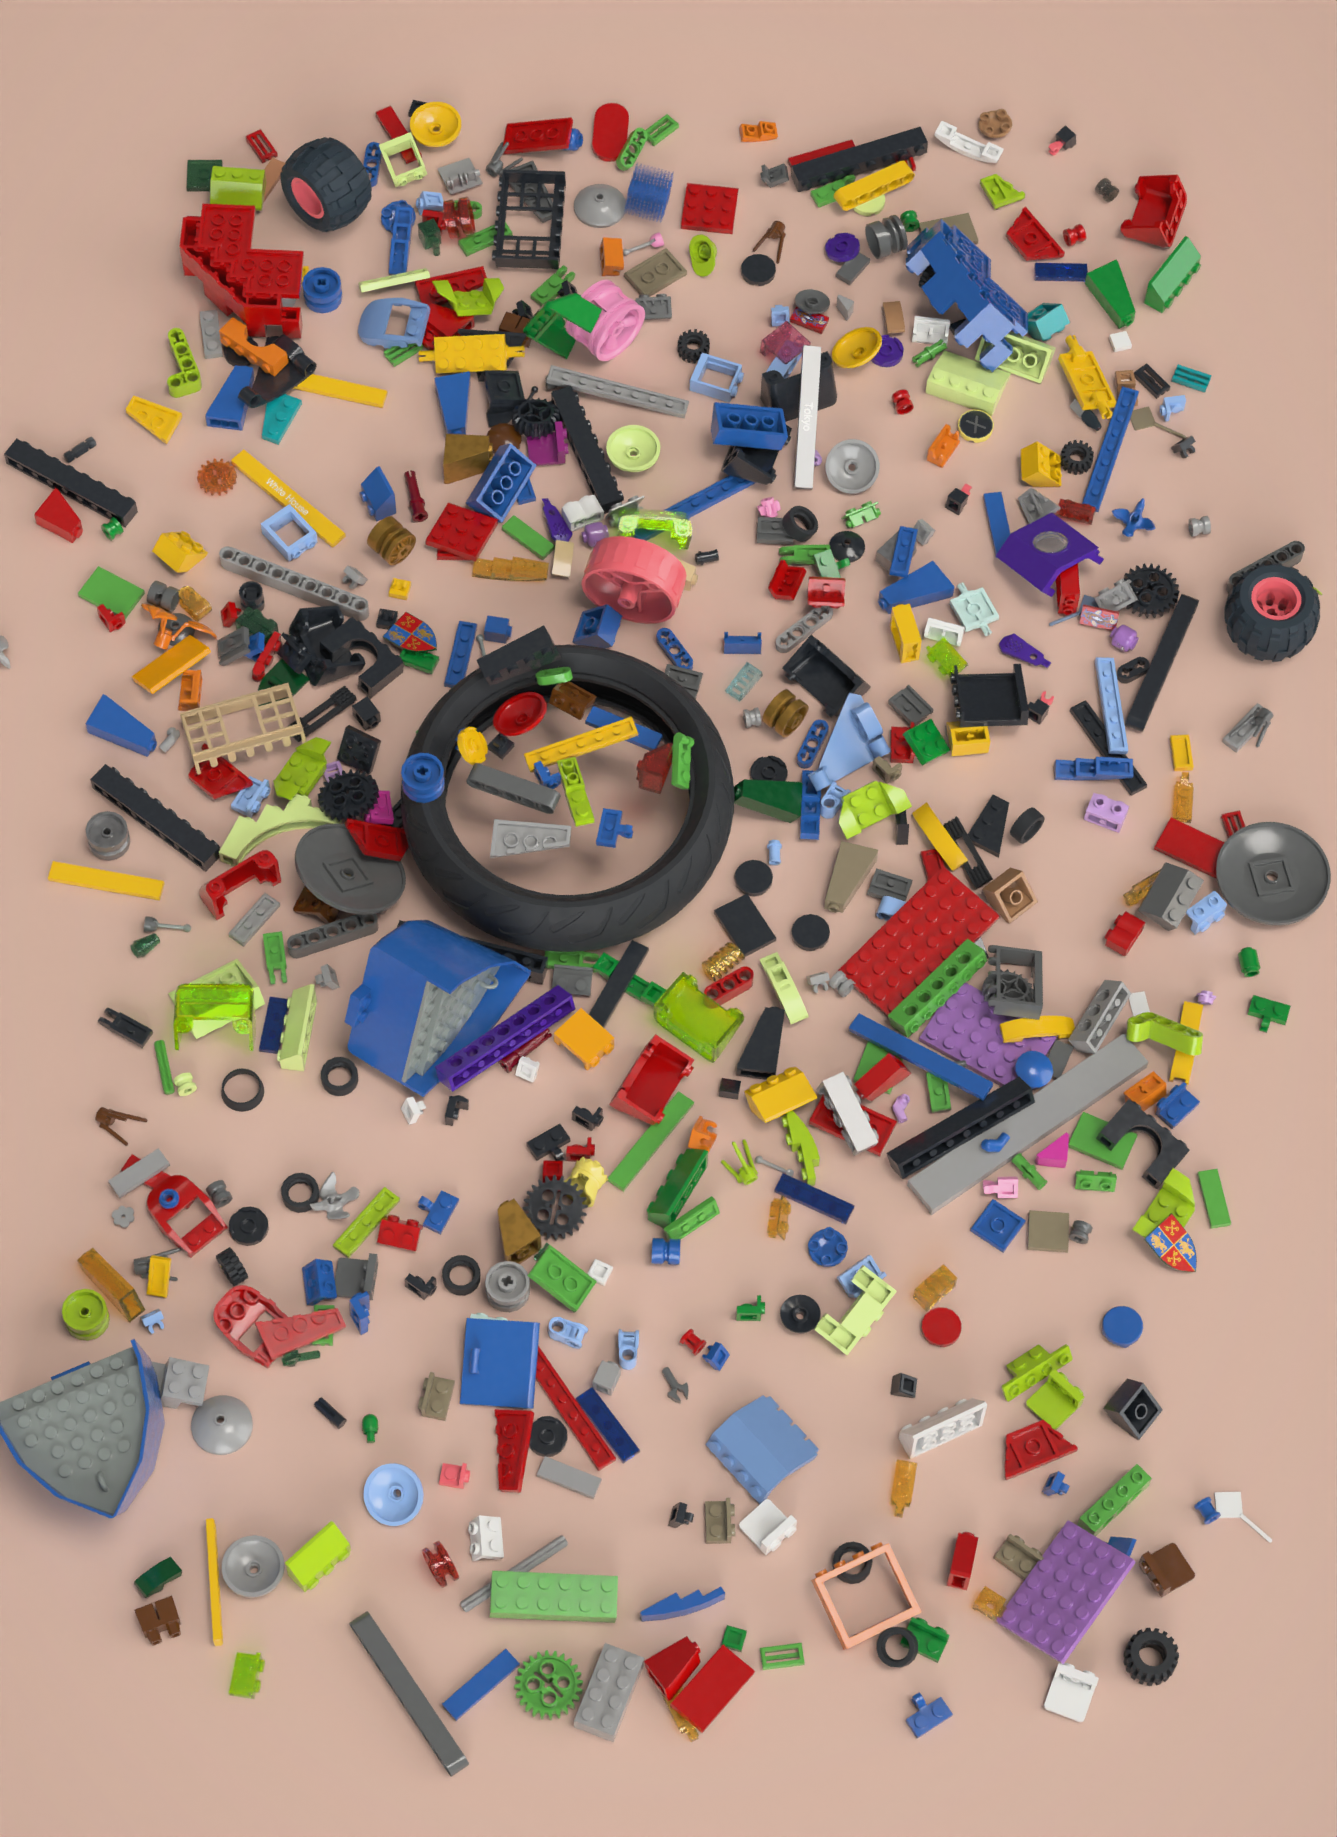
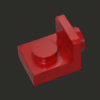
M423 210V226L436 227L438 236H442L443 230H446L447 220H444V212Z
M104 604L97 607L98 617L109 632L118 630L126 624L123 612L114 616L110 608L107 609Z
M592 1137L587 1138V1147L577 1144L567 1146L566 1161L576 1162L582 1157L590 1159L591 1156H594L595 1144H592Z
M543 1160V1183H545L546 1176L550 1181L553 1180V1175H556L557 1180H560L561 1176H563V1161Z

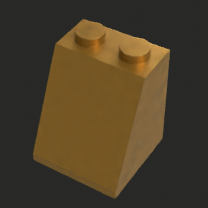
M446 434L443 460L445 484L484 473L493 458V443H490L489 436Z
M515 1199L506 1200L501 1203L497 1210L505 1261L521 1264L542 1250L541 1235Z

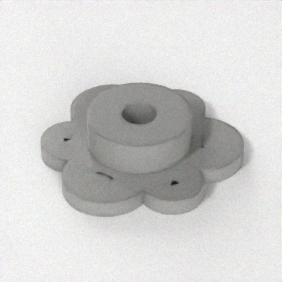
M120 1206L118 1210H114L112 1212L114 1224L120 1225L123 1228L128 1227L130 1222H133L135 1219L133 1208Z

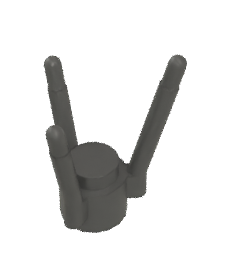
M503 142L500 143L490 163L486 166V171L493 177L497 175L502 176L503 170H509L523 161L521 157L503 169V162L499 159L508 147L509 142H506L504 146Z
M1262 707L1259 712L1254 711L1229 736H1234L1255 718V723L1258 727L1253 737H1256L1263 727L1256 747H1259L1274 715L1270 710Z
M181 1248L171 1249L154 1255L168 1258L167 1255L179 1252ZM151 1256L134 1259L136 1275L141 1274V1278H148ZM170 1276L169 1280L177 1281L178 1278Z

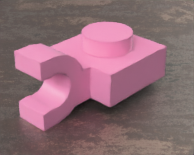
M997 1177V1182L983 1180L984 1194L997 1193L998 1198H1018V1177Z

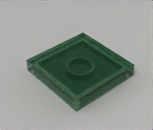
M188 160L187 192L210 191L213 166L223 167V161Z

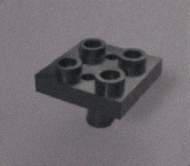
M348 725L345 727L337 759L370 774L373 772L381 740Z

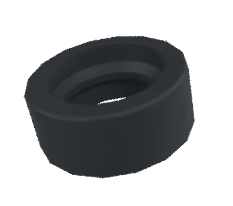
M794 506L784 515L782 520L786 533L794 540L800 542L809 540L818 530L816 516L803 506ZM794 517L801 520L805 524L807 530L799 527L795 522Z
M1033 807L1027 809L1014 822L1010 835L1021 844L1028 842L1042 827L1045 817Z
M334 1057L328 1060L321 1070L322 1085L331 1095L345 1096L351 1093L358 1084V1071L355 1064L350 1059L344 1057ZM340 1067L348 1069L351 1073V1079L348 1083L336 1086L329 1082L328 1074L331 1070Z
M294 1173L288 1176L281 1187L282 1200L285 1206L297 1213L311 1210L310 1204L317 1203L320 1198L316 1180L306 1173ZM297 1183H305L311 1187L312 1195L304 1202H294L289 1197V1189Z
M457 1255L451 1257L445 1263L442 1278L445 1288L450 1293L465 1296L476 1290L480 1283V1268L473 1258L466 1255ZM459 1265L470 1267L473 1271L472 1281L466 1285L454 1284L450 1279V1272L454 1267Z
M854 1541L846 1542L835 1551L832 1565L840 1562L841 1557L847 1552L863 1551L866 1554L870 1551L861 1543ZM872 1559L865 1562L863 1570L858 1574L843 1572L837 1575V1578L849 1584L862 1582L870 1574Z
M891 1627L880 1634L876 1650L878 1657L884 1664L890 1667H904L915 1660L918 1653V1642L910 1630L904 1627ZM895 1634L904 1636L909 1643L908 1654L900 1660L891 1658L885 1649L887 1640Z

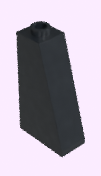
M765 1007L737 1064L736 1076L767 1080L768 1077L776 1075L785 1010L779 1007Z

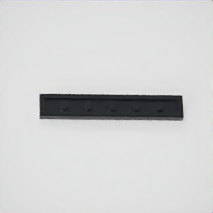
M1086 700L1070 708L1071 714L1102 757L1128 758L1126 754H1109L1105 726ZM1134 765L1133 778L1119 779L1131 796L1147 788V783Z
M634 940L630 942L589 1013L603 1028L607 1025L649 952L648 947Z

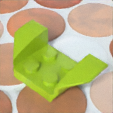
M485 278L482 291L472 290L471 292H453L448 280L432 281L437 293L448 300L458 316L491 315L496 300L504 290V286L499 278Z
M315 737L296 747V752L292 754L276 779L273 780L276 795L291 801L296 794L308 797L327 769L324 753L331 742Z
M872 781L841 797L842 808L838 823L846 839H849L861 833L862 829L892 814H899L911 808L912 805L903 789L882 782Z
M1172 1168L1161 1190L1132 1230L1145 1238L1170 1213L1185 1227L1195 1212V1201L1190 1179Z

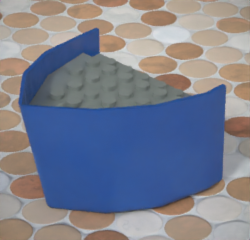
M429 920L406 921L381 938L370 949L363 982L350 995L344 1021L352 1027L348 1041V1050L359 1059L424 1097L440 1082L435 1066L491 1030L529 978L531 971L516 961Z
M135 1339L130 1340L133 1346L92 1364L88 1361L52 1376V1381L0 1402V1434L17 1463L54 1496L108 1518H114L125 1512L153 1473L165 1425L155 1369L150 1357Z

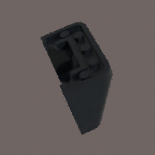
M828 351L821 353L818 411L833 406L837 402L833 364ZM775 370L762 373L760 399L764 406L783 409L785 422L798 418L801 373L785 379L780 372Z
M786 425L788 437L784 444L785 446L791 439L790 433L792 428ZM730 446L721 471L727 475L764 485L772 484L777 476L773 466L779 450Z
M338 605L300 608L289 627V635L292 633L300 639L299 643L309 648L308 652L313 656L304 669L313 686H321L357 673L366 664L364 657L360 653L352 655L348 651L333 663L320 653V641L344 622V615Z
M813 635L808 637L782 667L786 672L785 676L791 682L794 680L799 682L825 707L823 711L831 718L839 716L849 693L863 696L871 688L866 681Z

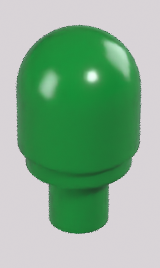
M367 1414L362 1419L363 1434L367 1435V1443H374L375 1434L379 1430L378 1419L373 1414Z

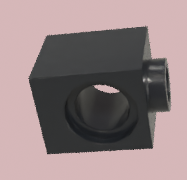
M368 696L352 705L353 716L365 731L376 727L381 722L380 712Z

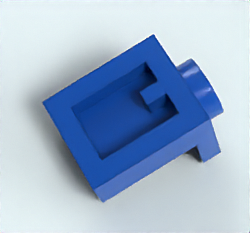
M258 632L249 637L250 645L248 649H250V653L244 655L245 657L257 662L260 652L264 651V634Z
M541 761L534 763V774L540 785L555 789L561 784L559 772L550 775L547 766L544 767Z

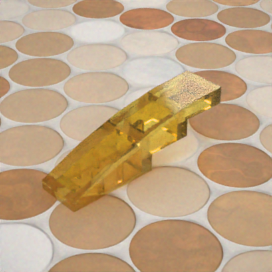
M514 556L512 560L494 557L492 561L478 558L476 562H473L472 577L504 581L547 580L549 563Z

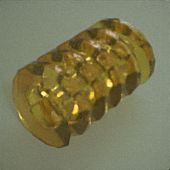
M727 942L724 947L719 949V952L716 951L713 953V956L708 957L707 961L702 962V969L710 980L716 982L715 976L721 979V971L727 974L728 970L726 967L732 970L734 968L732 962L738 965V958L745 960V956L738 946Z

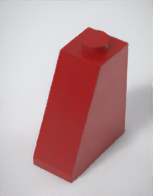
M432 303L428 305L431 310L427 325L443 337L460 336L458 329H473L475 327L473 315L458 316L454 309Z
M55 488L35 512L36 524L73 543L76 538L82 535L81 520L60 491Z
M888 1053L854 1083L857 1087L856 1093L863 1100L866 1098L873 1101L908 1077L911 1072L899 1058Z
M970 1532L958 1533L946 1586L967 1590L979 1538Z
M687 1636L644 1660L647 1674L667 1701L673 1699L701 1663L699 1646L695 1641L691 1642Z

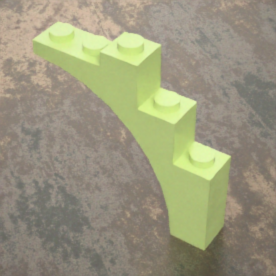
M296 794L292 801L289 800L284 811L278 806L266 804L257 822L250 817L244 818L239 815L219 851L220 861L235 866L242 862L256 846L270 837L295 829H313L325 824H342V820L338 822L337 817L331 820L330 815L326 817L320 808L312 807L311 799L306 795Z

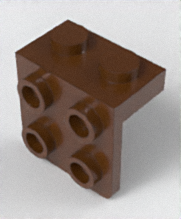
M305 885L293 907L295 913L315 914L325 924L334 922L340 912L339 909L317 898Z
M1170 1543L1153 1554H1150L1148 1551L1139 1560L1142 1572L1148 1576L1153 1589L1159 1593L1161 1598L1193 1580L1195 1577L1194 1571L1175 1543Z

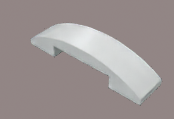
M941 121L934 135L945 145L964 156L987 163L998 162L1004 150L1003 148L990 142L984 145L956 132L957 127Z

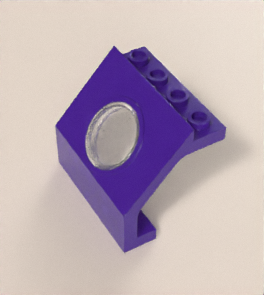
M1050 513L1012 532L996 554L998 559L1050 597L1055 593L1051 585L1062 571L1084 559H1090L1099 565L1104 560V558L1098 555L1100 553L1097 550L1098 546L1054 513Z

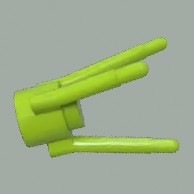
M743 1139L742 1142L749 1164H746L735 1142H732V1145L742 1164V1167L738 1170L740 1173L738 1174L725 1160H721V1163L735 1176L738 1183L743 1182L744 1185H748L758 1179V1172L755 1169L747 1142Z

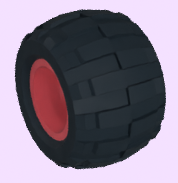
M331 137L318 138L303 144L287 159L280 173L282 190L292 209L306 224L322 232L334 231L349 225L362 214L372 197L371 182L362 162L349 147Z
M1272 563V565L1268 566L1264 564L1255 566L1250 572L1247 571L1234 583L1233 588L1228 594L1224 608L1227 632L1232 642L1238 644L1241 652L1245 655L1250 654L1254 656L1256 660L1278 662L1284 660L1285 657L1291 658L1301 652L1316 633L1320 620L1318 593L1313 589L1310 579L1307 576L1301 575L1299 570L1294 567H1285L1280 563Z

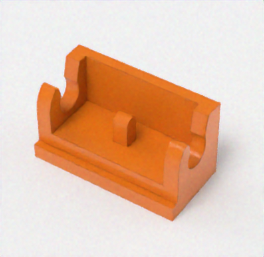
M603 237L599 247L602 276H618L620 272L613 270L624 269L622 239Z
M945 424L929 447L927 461L941 468L944 467L960 443L959 432L956 431L955 434H952L950 432L951 427Z
M186 670L183 672L185 676H182L179 711L200 708L203 682L201 670Z
M1154 1071L1123 1092L1125 1103L1129 1099L1139 1104L1141 1110H1147L1167 1095L1166 1082Z
M699 1116L692 1128L688 1147L706 1150L709 1153L716 1141L717 1134L709 1132L707 1127L712 1126L716 1128L717 1124Z

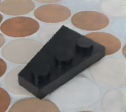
M992 795L968 833V836L973 845L999 858L1009 802Z

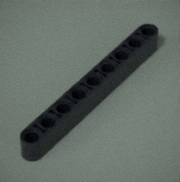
M1181 594L1129 712L1125 726L1143 732L1199 603L1198 599Z

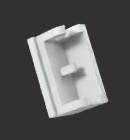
M915 316L912 342L934 344L942 339L943 343H946L947 346L950 320Z
M928 618L924 637L960 647L965 627Z

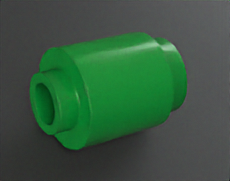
M1252 947L1241 949V952L1238 953L1242 973H1244L1245 977L1258 975L1261 967L1257 950L1252 949Z

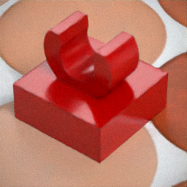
M228 601L221 610L223 627L230 628L233 623L239 624L243 620V617L237 616L242 610L236 608L235 602Z

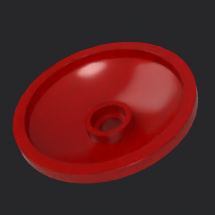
M535 692L518 694L508 699L498 708L493 718V725L496 731L504 736L525 734L542 721L547 710V703L542 695Z

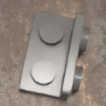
M1121 579L1114 583V588L1109 590L1107 587L1098 592L1100 596L1094 599L1099 608L1118 611L1138 600L1130 586L1131 580L1124 581V579Z

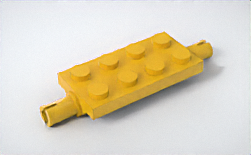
M505 334L434 337L435 349L430 351L420 350L418 353L421 356L426 355V357H419V362L435 361L436 373L480 372L484 370H507V359L510 357H525V352H518L525 351L524 346L509 347L505 342Z
M1069 335L1066 337L1065 342L1070 350L1067 353L1060 354L1058 360L1081 409H1098L1102 419H1105V417L1109 419L1113 414L1110 408L1115 407L1117 403L1093 352H1086L1079 345L1076 336Z

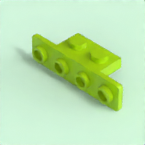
M1038 1344L1007 1364V1370L1014 1378L1001 1386L1005 1399L1008 1402L1049 1376L1054 1369L1058 1370L1072 1361L1073 1358L1069 1346L1065 1344L1049 1354Z

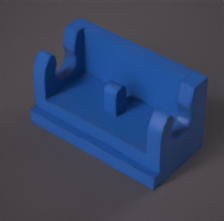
M724 632V654H761V632H758L757 636H728V632Z

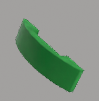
M603 952L594 964L593 969L608 981L619 961ZM635 975L625 993L644 1003L657 1007L668 993V990L653 981L649 983Z

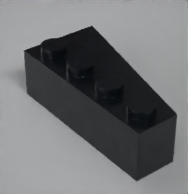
M543 625L477 659V663L488 684L491 686L562 658L546 627Z

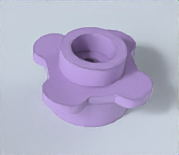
M1205 990L1196 994V997H1198L1197 1002L1205 1005H1213V1000L1216 999V996L1212 995L1213 992Z

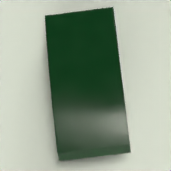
M170 1556L142 1574L134 1581V1584L143 1596L147 1598L163 1590L164 1584L180 1577L182 1570Z

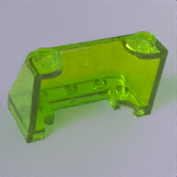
M623 508L618 512L616 536L634 537L636 528L671 531V539H675L678 542L679 549L689 548L692 538V523L686 513L639 508Z
M682 972L654 1004V1019L661 1027L709 1062L714 1063L743 1023V1013L738 1008H729L728 1010L723 1008L698 989V981L694 976Z

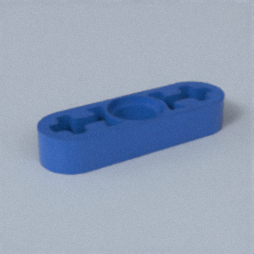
M371 142L366 146L363 164L368 176L369 173L372 174L370 180L371 187L376 186L378 183L382 158L379 143ZM370 162H374L377 165L375 167H369L367 164Z
M668 628L659 629L656 634V641L673 665L692 670L693 659L674 633ZM662 635H664L665 637L668 636V642H669L668 645H667V640H666L665 638H662V639H661ZM676 647L680 652L672 654L669 650Z
M816 720L813 722L797 754V764L799 767L807 769L813 765L828 734L829 726L826 721ZM823 727V730H820L819 736H817V729ZM809 741H816L818 745L812 748L807 743ZM807 752H808V753H809L808 759H807L806 761H802V758H805V756H806V754H807Z

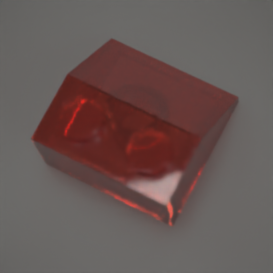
M672 743L645 753L643 760L638 761L636 780L639 781L640 789L661 795L672 765Z

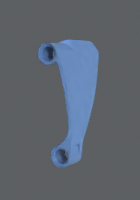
M848 694L825 748L818 770L808 775L816 791L831 785L832 782L872 762L876 757H882L891 752L882 735L883 729L872 707L868 702H864L861 695Z

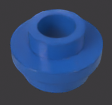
M166 1189L160 1194L159 1202L166 1209L174 1208L179 1202V1195L173 1189ZM168 1198H173L171 1201L167 1202Z

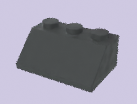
M1165 862L1138 911L1168 931L1176 929L1204 880L1187 869Z

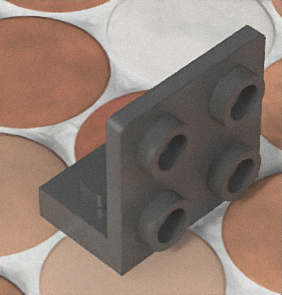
M369 1253L368 1260L338 1258L335 1276L338 1297L352 1298L357 1293L367 1291L369 1300H373L379 1264L377 1254Z

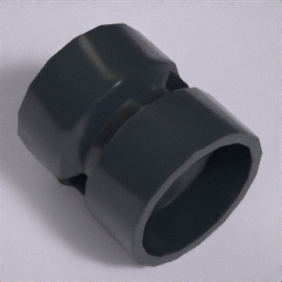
M254 581L241 585L239 596L242 610L249 615L261 613L265 607L261 585Z

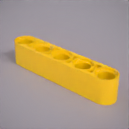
M900 161L838 189L834 193V199L844 211H847L908 184L914 179L915 173L905 161Z

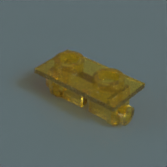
M781 1196V1199L774 1198L771 1202L769 1216L776 1217V1219H769L767 1233L770 1238H776L779 1235L785 1240L786 1233L789 1230L788 1215L791 1213V1205L784 1196Z

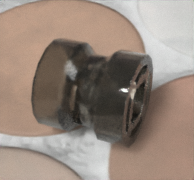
M1108 178L1102 179L1096 185L1095 191L1099 195H1103V199L1106 202H1111L1119 194V189L1116 186H1112Z

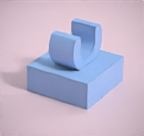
M781 304L771 308L772 327L790 325L788 306L783 307Z
M159 1308L140 1317L145 1327L148 1326V1330L151 1333H154L152 1326L155 1323H158L161 1329L164 1328V1324L161 1321L164 1317Z

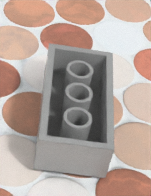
M607 1643L604 1644L574 1719L575 1728L614 1742L644 1667V1657Z

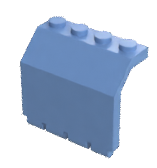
M764 1395L733 1413L713 1432L706 1443L710 1451L714 1453L759 1504L768 1498L772 1490L785 1477L814 1460L819 1451L810 1439L804 1440L807 1436L796 1424L791 1426L793 1420L783 1409L778 1411L780 1406L771 1396L766 1398Z

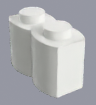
M586 495L579 501L567 502L562 507V516L570 531H576L587 524L603 520L604 511L595 495Z

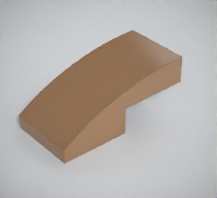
M900 301L883 302L887 333L905 332Z
M1133 370L1115 371L1118 397L1122 386L1136 390ZM1138 398L1136 400L1135 406H1138Z

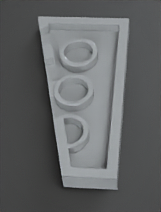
M494 819L490 858L570 847L572 828L567 825Z

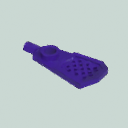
M543 498L542 501L545 506L542 509L547 520L551 538L555 542L556 540L569 542L573 535L557 508L551 505L548 498Z
M1015 633L1003 637L999 643L1002 653L1018 660L1021 659L1035 666L1041 664L1046 668H1049L1051 665L1050 661L1044 659V654Z

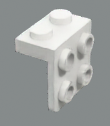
M766 1499L740 1522L739 1527L767 1555L770 1551H775L781 1545L782 1540L786 1537L789 1538L795 1533L797 1520L792 1515L787 1518L769 1499Z
M1059 1663L1044 1703V1708L1077 1722H1083L1099 1678L1095 1677V1674L1090 1671H1079L1069 1663Z

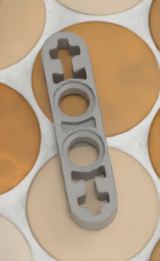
M822 606L814 608L776 638L775 646L777 651L780 653L791 651L832 618L833 608ZM814 620L816 624L809 626L806 624V621ZM800 630L803 634L797 637L792 632Z

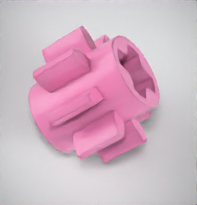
M773 497L762 499L760 501L761 505L757 506L759 514L765 517H776L778 515L777 511L781 510L779 501H774Z

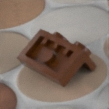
M568 681L559 683L553 688L549 703L581 720L585 710L595 702L596 696Z

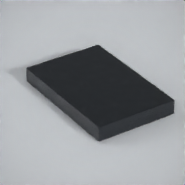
M748 894L714 910L717 919L743 958L776 941V936Z

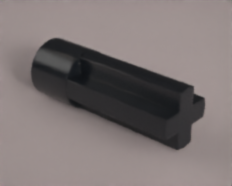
M322 1397L314 1403V1407L338 1429L342 1428L347 1422V1419Z

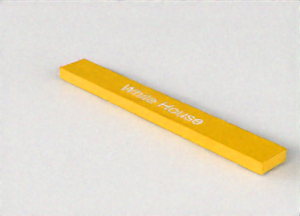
M243 449L231 459L232 465L283 507L290 504L316 531L317 535L332 548L346 537L340 528Z

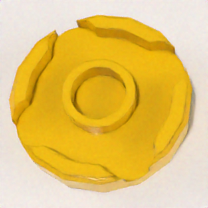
M467 727L461 730L457 739L461 756L471 765L484 762L486 760L485 754L488 753V747L483 734L477 732L474 727Z

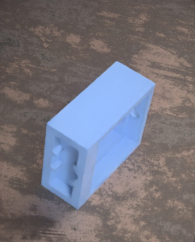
M702 353L690 379V391L730 403L732 397H735L737 394L738 383H741L744 377L742 365ZM706 369L733 376L734 378L729 389L702 382L701 380Z
M290 504L261 523L262 534L288 562L298 558L304 551L313 548L318 542L316 531ZM294 520L306 535L288 547L275 532Z

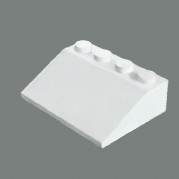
M974 1398L969 1400L962 1399L955 1404L956 1406L950 1409L945 1407L939 1410L935 1416H926L913 1426L909 1424L903 1427L899 1434V1440L909 1459L982 1426L987 1403Z

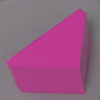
M1066 1132L1038 1153L1035 1163L1039 1166L1065 1168L1068 1157L1069 1134Z

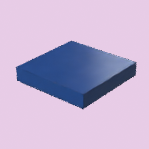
M992 1199L970 1231L1004 1253L1024 1226L1026 1220Z

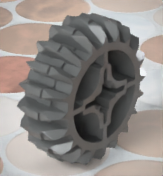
M1000 969V998L1032 1002L1033 988L1032 984L1028 983V978H1022V974H1015V971L1012 973L1007 969L1004 972ZM986 977L982 986V996H984L985 1002H988L990 997H995V993L988 991L989 985H995V979H990L989 977Z

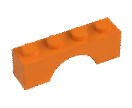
M234 317L219 330L220 341L223 345L231 347L238 355H243L250 363L261 367L265 373H270L275 377L289 363L287 352L275 344L264 347L250 344L247 341L248 332L246 325Z

